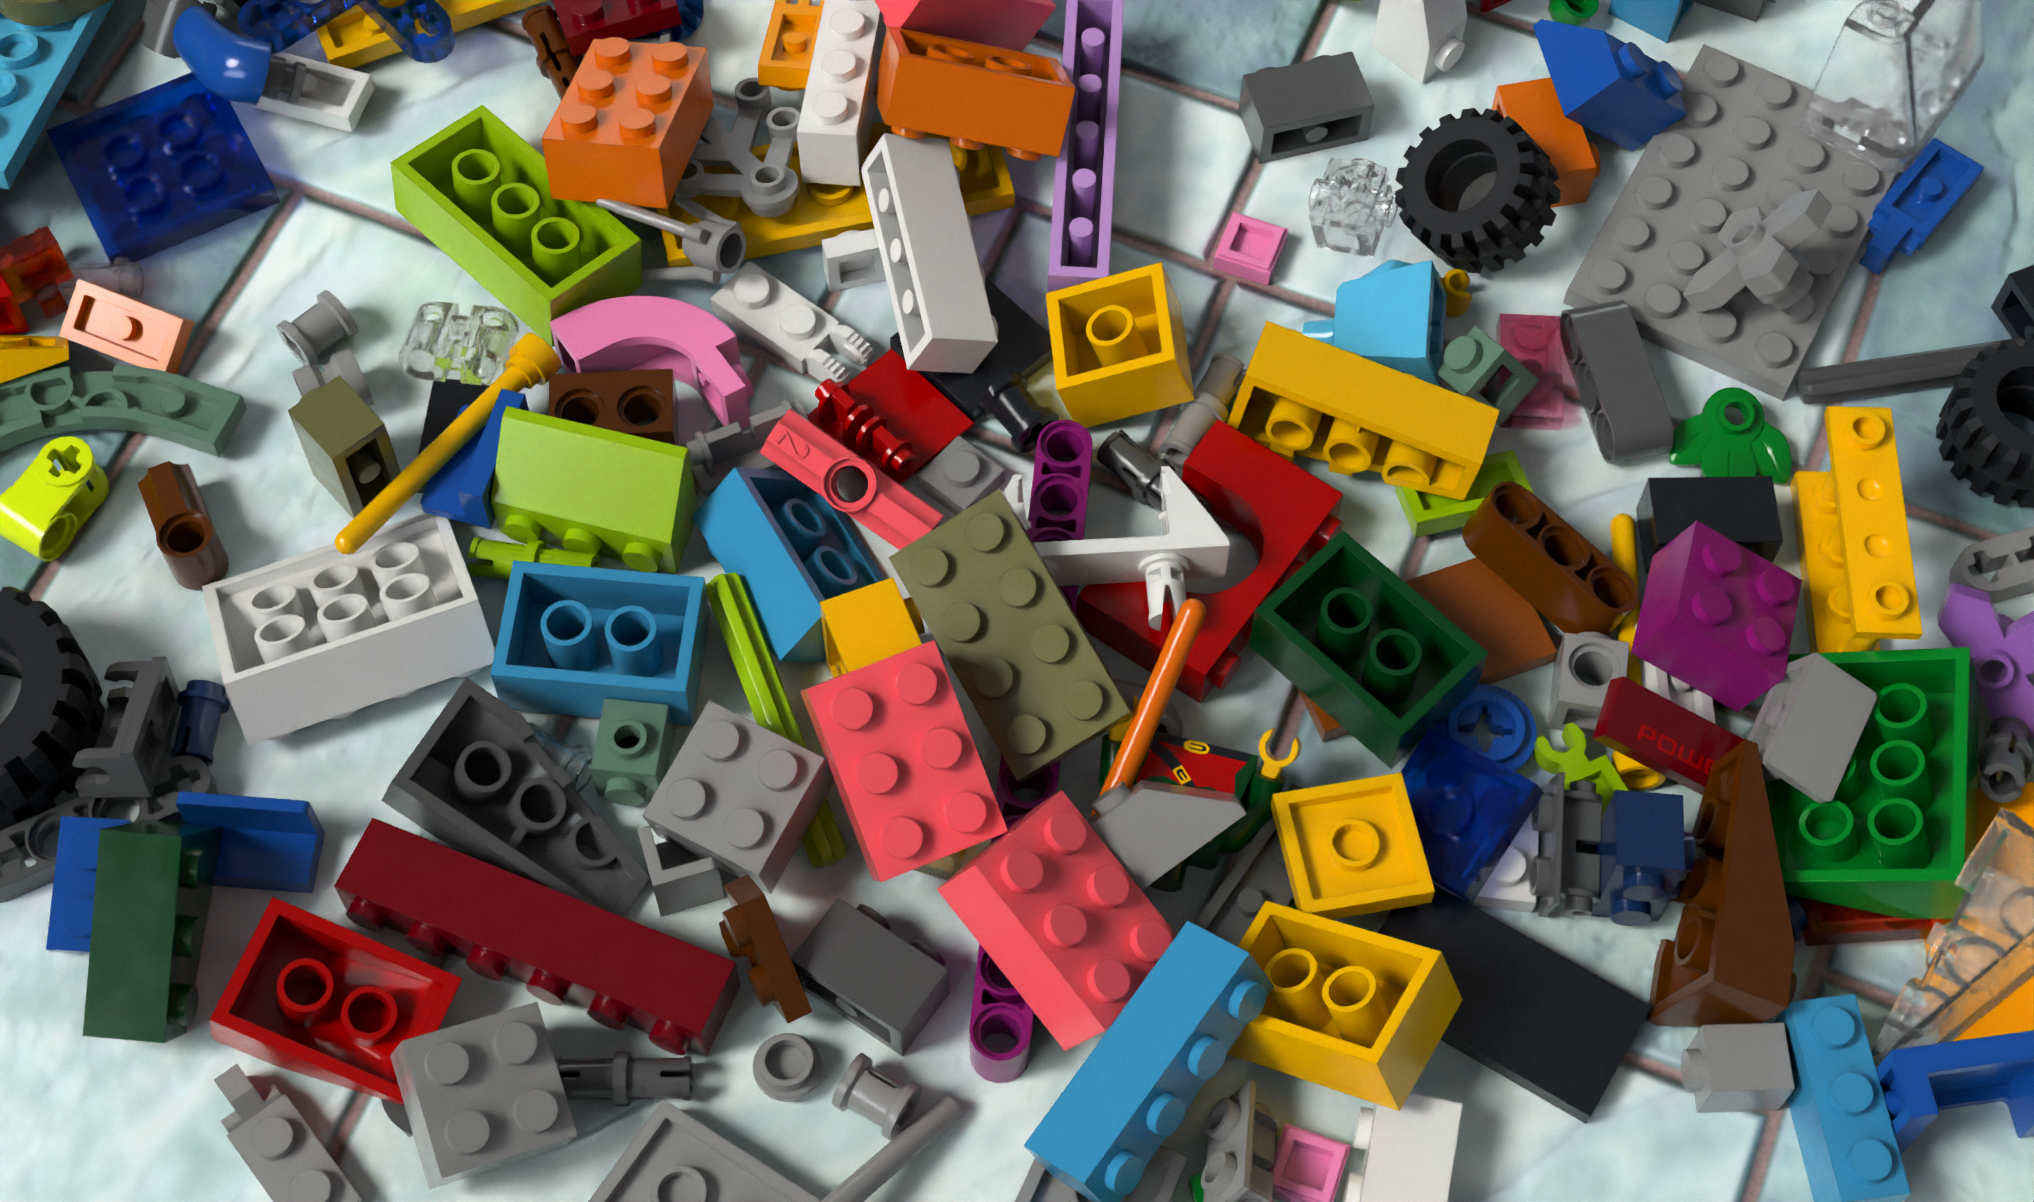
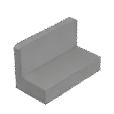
M1817 652L1787 663L1784 680L1769 690L1747 740L1758 744L1765 783L1781 778L1819 804L1832 801L1877 700L1876 693Z

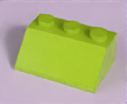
M506 406L502 416L491 494V505L499 532L505 533L509 538L523 544H527L528 541L533 539L564 547L568 551L599 553L602 557L623 561L629 567L641 572L661 570L677 574L695 524L692 515L698 510L688 448Z

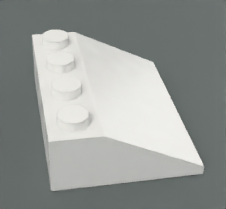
M424 513L380 528L363 546L350 555L340 553L336 549L335 543L202 586L223 684L248 746L266 740L286 738L298 729L328 719L345 718L360 708L390 698L407 697L422 687L452 677L469 676L479 671L482 667L493 664L495 648L448 518Z

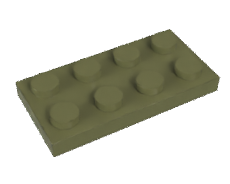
M1000 489L888 557L1018 782L1023 783L1134 715L1006 495Z

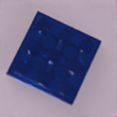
M192 72L46 130L114 271L280 202L276 189L230 101L224 100L207 89Z

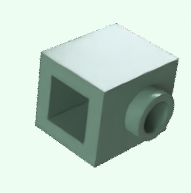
M604 698L590 768L598 796L606 797L609 801L624 806H637L644 801H651L668 771L675 732L669 705Z

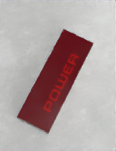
M1624 676L1610 680L1592 739L1701 795L1704 793L1712 763L1745 740Z

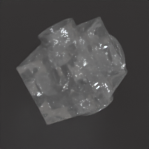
M1330 157L1323 179H1315L1309 195V220L1317 248L1373 258L1384 227H1391L1393 225L1398 210V205L1395 204L1396 192H1392L1387 167L1379 166L1370 160L1362 158L1350 161Z

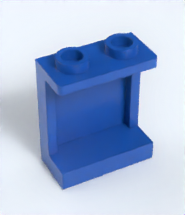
M2034 1030L1893 1049L1876 1068L1900 1155L1938 1116V1110L2004 1102L2009 1108L2018 1138L2034 1136Z

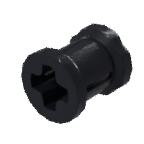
M1019 372L1002 376L986 390L985 395L980 400L979 409L986 417H995L1012 435V446L1019 453H1027L1036 448L1039 434L1046 425L1059 420V416L1051 407H1042L1026 390L1027 381Z

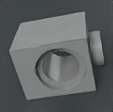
M1565 632L1554 661L1548 729L1563 731L1566 724L1573 722L1585 735L1593 736L1610 680L1627 676L1629 642L1611 640L1608 636L1598 632H1582L1579 634ZM1585 674L1592 676L1601 685L1592 686L1585 684L1577 675Z

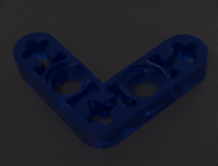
M249 0L241 7L238 13V25L242 36L270 43L271 54L287 49L355 5H358L410 58L417 62L435 63L443 60L452 53L455 46V35L451 19L435 0H407L402 5L394 8L381 6L379 4L380 0H322L312 4L303 3L300 0ZM288 6L291 8L293 15L290 14ZM418 19L420 26L428 34L436 35L429 37L425 33L417 34L414 22ZM266 22V24L271 26V28L268 29L266 26L262 24Z

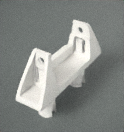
M1161 466L1159 490L1161 493L1162 513L1158 515V519L1163 524V535L1033 542L1059 586L1146 581L1149 608L1148 623L1152 629L1157 631L1161 630L1163 603L1167 602L1169 604L1173 620H1175L1180 606L1187 600L1184 579L1225 577L1230 547L1229 539L1170 466ZM1015 474L1006 487L1004 494L1027 531L1031 528V522L1026 519L1022 474Z

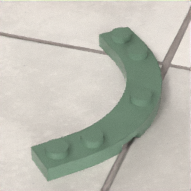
M114 365L113 371L73 373L70 367L55 368L30 373L0 384V453L22 443L48 435L78 430L112 429L152 435L219 457L247 410V406L242 395L157 369Z

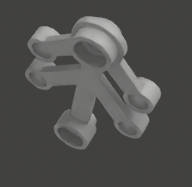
M747 78L740 81L735 87L738 113L732 132L730 133L710 114L700 136V139L706 144L697 143L674 195L680 198H693L698 195L742 197L745 204L749 206L754 214L761 217H777L787 213L793 207L799 192L798 177L788 166L794 145L797 142L796 132L800 112L792 107H779L767 115L766 123L771 143L765 160L762 163L751 152L762 115L770 109L772 101L769 86L758 85V78ZM703 166L731 167L737 174H704Z

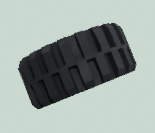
M11 586L3 587L0 591V675L13 676L22 679L15 705L0 724V831L21 822V820L34 813L40 814L57 807L53 801L57 795L63 790L68 794L75 790L78 776L82 775L79 768L72 765L75 755L80 750L94 747L97 741L94 733H99L105 716V708L99 700L103 692L98 677L68 626L62 623L56 611L45 602L32 601L28 592Z

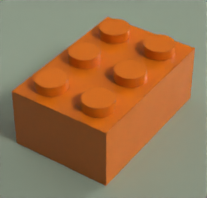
M887 26L873 95L884 124L892 126L891 131L897 135L911 139H925L928 132L949 136V142L961 148L982 150L986 143L1007 147L1006 152L1014 157L1039 161L1042 154L1060 156L1076 88L1057 58Z
M619 37L593 39L541 138L551 198L586 202L608 199L625 202L634 206L667 209L714 108L707 48L685 46L678 42H664L661 44L629 42Z

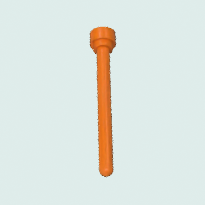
M1191 598L1184 601L1180 606L1099 796L1121 781H1124L1129 789L1132 787L1206 616L1205 605L1200 600ZM1094 809L1092 810L1090 817L1096 813Z

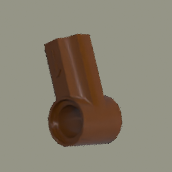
M167 461L148 468L147 475L138 482V487L156 532L157 545L179 585L190 590H202V586L222 580L229 567L228 555L216 533L190 465L174 464Z

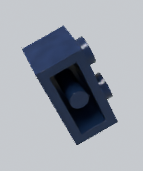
M1624 790L1614 791L1601 819V842L1598 845L1590 844V854L1600 855V901L1593 904L1591 916L1609 917L1612 922L1622 926H1640L1650 921H1658L1669 899H1676L1678 897L1681 877L1683 873H1691L1695 859L1694 834L1684 832L1683 795Z

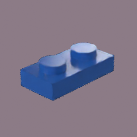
M61 816L46 950L50 952L90 954L100 829L127 824L132 821L125 819Z

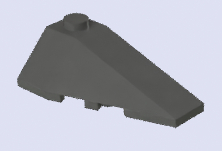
M466 677L391 781L381 801L436 838L473 858L624 917L650 877L604 818L596 815L571 784L573 779L560 763L556 765L533 736L535 731L522 714Z

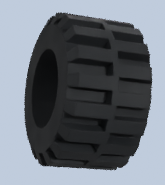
M1475 108L1463 109L1461 117L1458 119L1451 113L1440 118V126L1432 130L1430 127H1427L1419 134L1423 139L1416 148L1410 145L1404 154V157L1409 161L1407 166L1398 168L1395 180L1403 188L1395 191L1394 194L1395 204L1402 209L1399 216L1403 224L1438 258H1441L1447 265L1455 269L1461 266L1468 273L1480 274L1484 265L1491 272L1504 269V261L1509 258L1514 263L1519 262L1526 257L1523 250L1532 243L1537 248L1545 237L1540 233L1544 225L1552 226L1557 215L1550 206L1560 202L1561 190L1554 184L1559 179L1556 168L1549 161L1550 157L1516 121L1509 116L1504 118L1496 110L1486 108L1481 115ZM1497 171L1496 180L1487 196L1477 205L1463 211H1458L1461 197L1469 185L1477 178Z
M2012 339L2001 341L1997 350L1992 346H1988L1979 351L1975 360L1970 359L1939 414L1941 419L1936 426V438L1943 440L1939 448L1942 459L1954 462L1950 472L1958 481L1963 478L1968 479L1972 483L1969 490L1980 497L1984 491L1994 495L1993 502L2007 506L2010 499L2017 500L2020 508L2034 507V434L2016 427L2002 413H2016L2034 422V340L2027 339L2023 346H2019Z

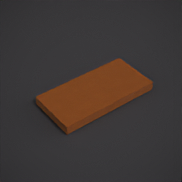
M1477 557L1404 581L1488 652L1478 684L1489 685L1555 661L1558 651L1535 607ZM1298 689L1323 742L1349 733Z

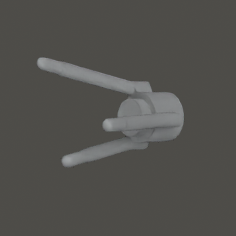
M676 197L675 203L701 220L699 223L696 222L691 225L625 202L608 199L596 200V204L599 207L683 237V252L696 266L642 269V281L700 279L717 284L721 279V273L727 275L733 273L743 261L746 251V239L741 230V224L722 218L689 198Z

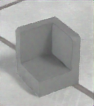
M650 825L637 829L661 917L725 899L719 868L714 857L701 859L669 841L655 844Z

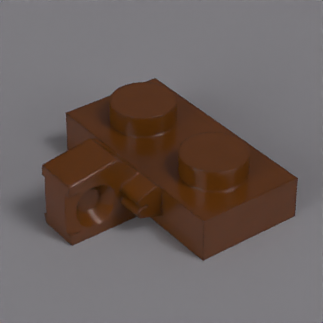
M748 874L723 885L732 908L722 912L724 920L719 922L721 934L731 957L748 956L753 968L747 970L746 973L761 1006L765 1008L773 1004L787 1023L811 1013L812 1009L765 894Z

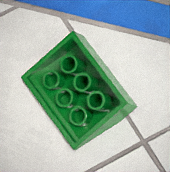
M1970 647L1818 653L1872 689L1877 695V700L1832 801L1819 804L1781 778L1765 783L1785 893L1796 897L1903 919H1974L1979 685ZM1812 653L1789 654L1787 663H1790Z

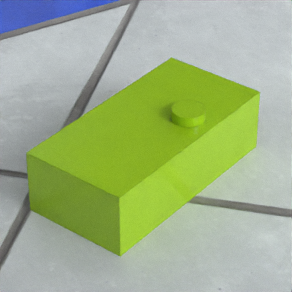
M484 105L477 107L390 162L396 210L551 347H554L555 344L550 321L597 301L627 296L642 286L641 239L605 208L597 206L596 202L552 199L545 157Z

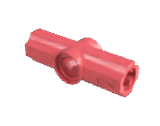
M792 408L777 422L759 452L824 497L833 508L847 513L898 550L903 549L937 528L945 516L879 470L872 461L859 456ZM850 466L860 468L866 474L868 480L866 494L856 502L845 500L837 489L839 474Z

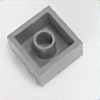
M709 700L642 816L657 836L701 859L714 857L719 868L738 878L748 874L761 890L771 894L835 781L824 757Z
M538 1002L403 1040L390 1055L429 1190L563 1148L578 1136Z

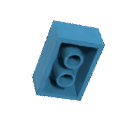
M513 560L491 670V678L498 699L516 711L594 718L601 717L604 698L669 705L673 725L693 726L711 615L705 577Z

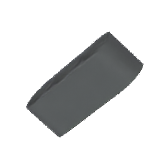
M1624 300L1563 310L1559 321L1562 347L1603 459L1607 463L1612 464L1669 453L1673 446L1671 417L1628 304Z

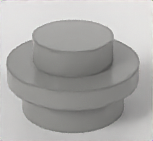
M782 1033L769 1038L759 1047L753 1060L754 1078L760 1090L768 1097L783 1102L795 1101L807 1096L818 1084L822 1071L821 1058L817 1048L807 1038L794 1033Z

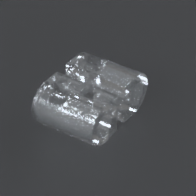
M427 302L421 305L415 313L400 350V365L407 374L422 380L446 382L449 371L454 370L460 371V382L463 384L491 385L506 370L505 362L510 358L509 350L514 346L519 332L518 321L513 314L498 307L473 305L471 313L467 317L459 315V303ZM431 314L440 316V318L435 320H427V317ZM495 319L502 325L489 326L487 322Z

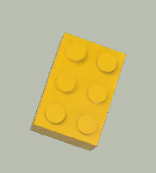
M1265 901L1237 947L1251 954L1274 985V988L1267 996L1261 1013L1256 1019L1246 1025L1226 1054L1400 1111L1463 999L1441 951Z

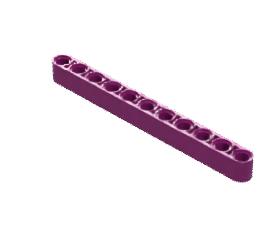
M1057 420L1046 425L1039 434L1028 515L1031 528L1027 530L1033 542L1084 540L1093 444L1088 430L1078 422ZM1066 456L1074 460L1071 462H1059L1054 460V458ZM1062 509L1068 511L1069 514L1054 516L1049 514L1048 511ZM1079 585L1059 586L1076 614ZM1001 754L996 801L1007 829L1024 814L1058 792L1061 760L1021 783L1015 779ZM1021 788H1031L1037 790L1043 796L1035 801L1024 802L1018 800L1012 794ZM998 836L991 838V842H993ZM979 943L969 1028L970 1060L976 1073L985 1080L994 1083H1007L1020 1077L1027 1069L1031 1055L1035 1013L1015 988H1002L990 980L995 973L1001 970ZM1004 1033L1013 1037L1018 1044L1014 1049L1006 1053H995L988 1050L982 1042L992 1034Z

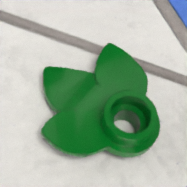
M1728 387L1715 392L1706 401L1701 414L1683 420L1673 432V446L1669 452V462L1677 466L1700 464L1703 477L1772 476L1773 484L1781 486L1785 485L1790 477L1792 458L1785 436L1764 421V412L1760 402L1753 394L1744 389ZM1729 407L1738 409L1743 414V424L1734 425L1730 423L1725 417V409Z

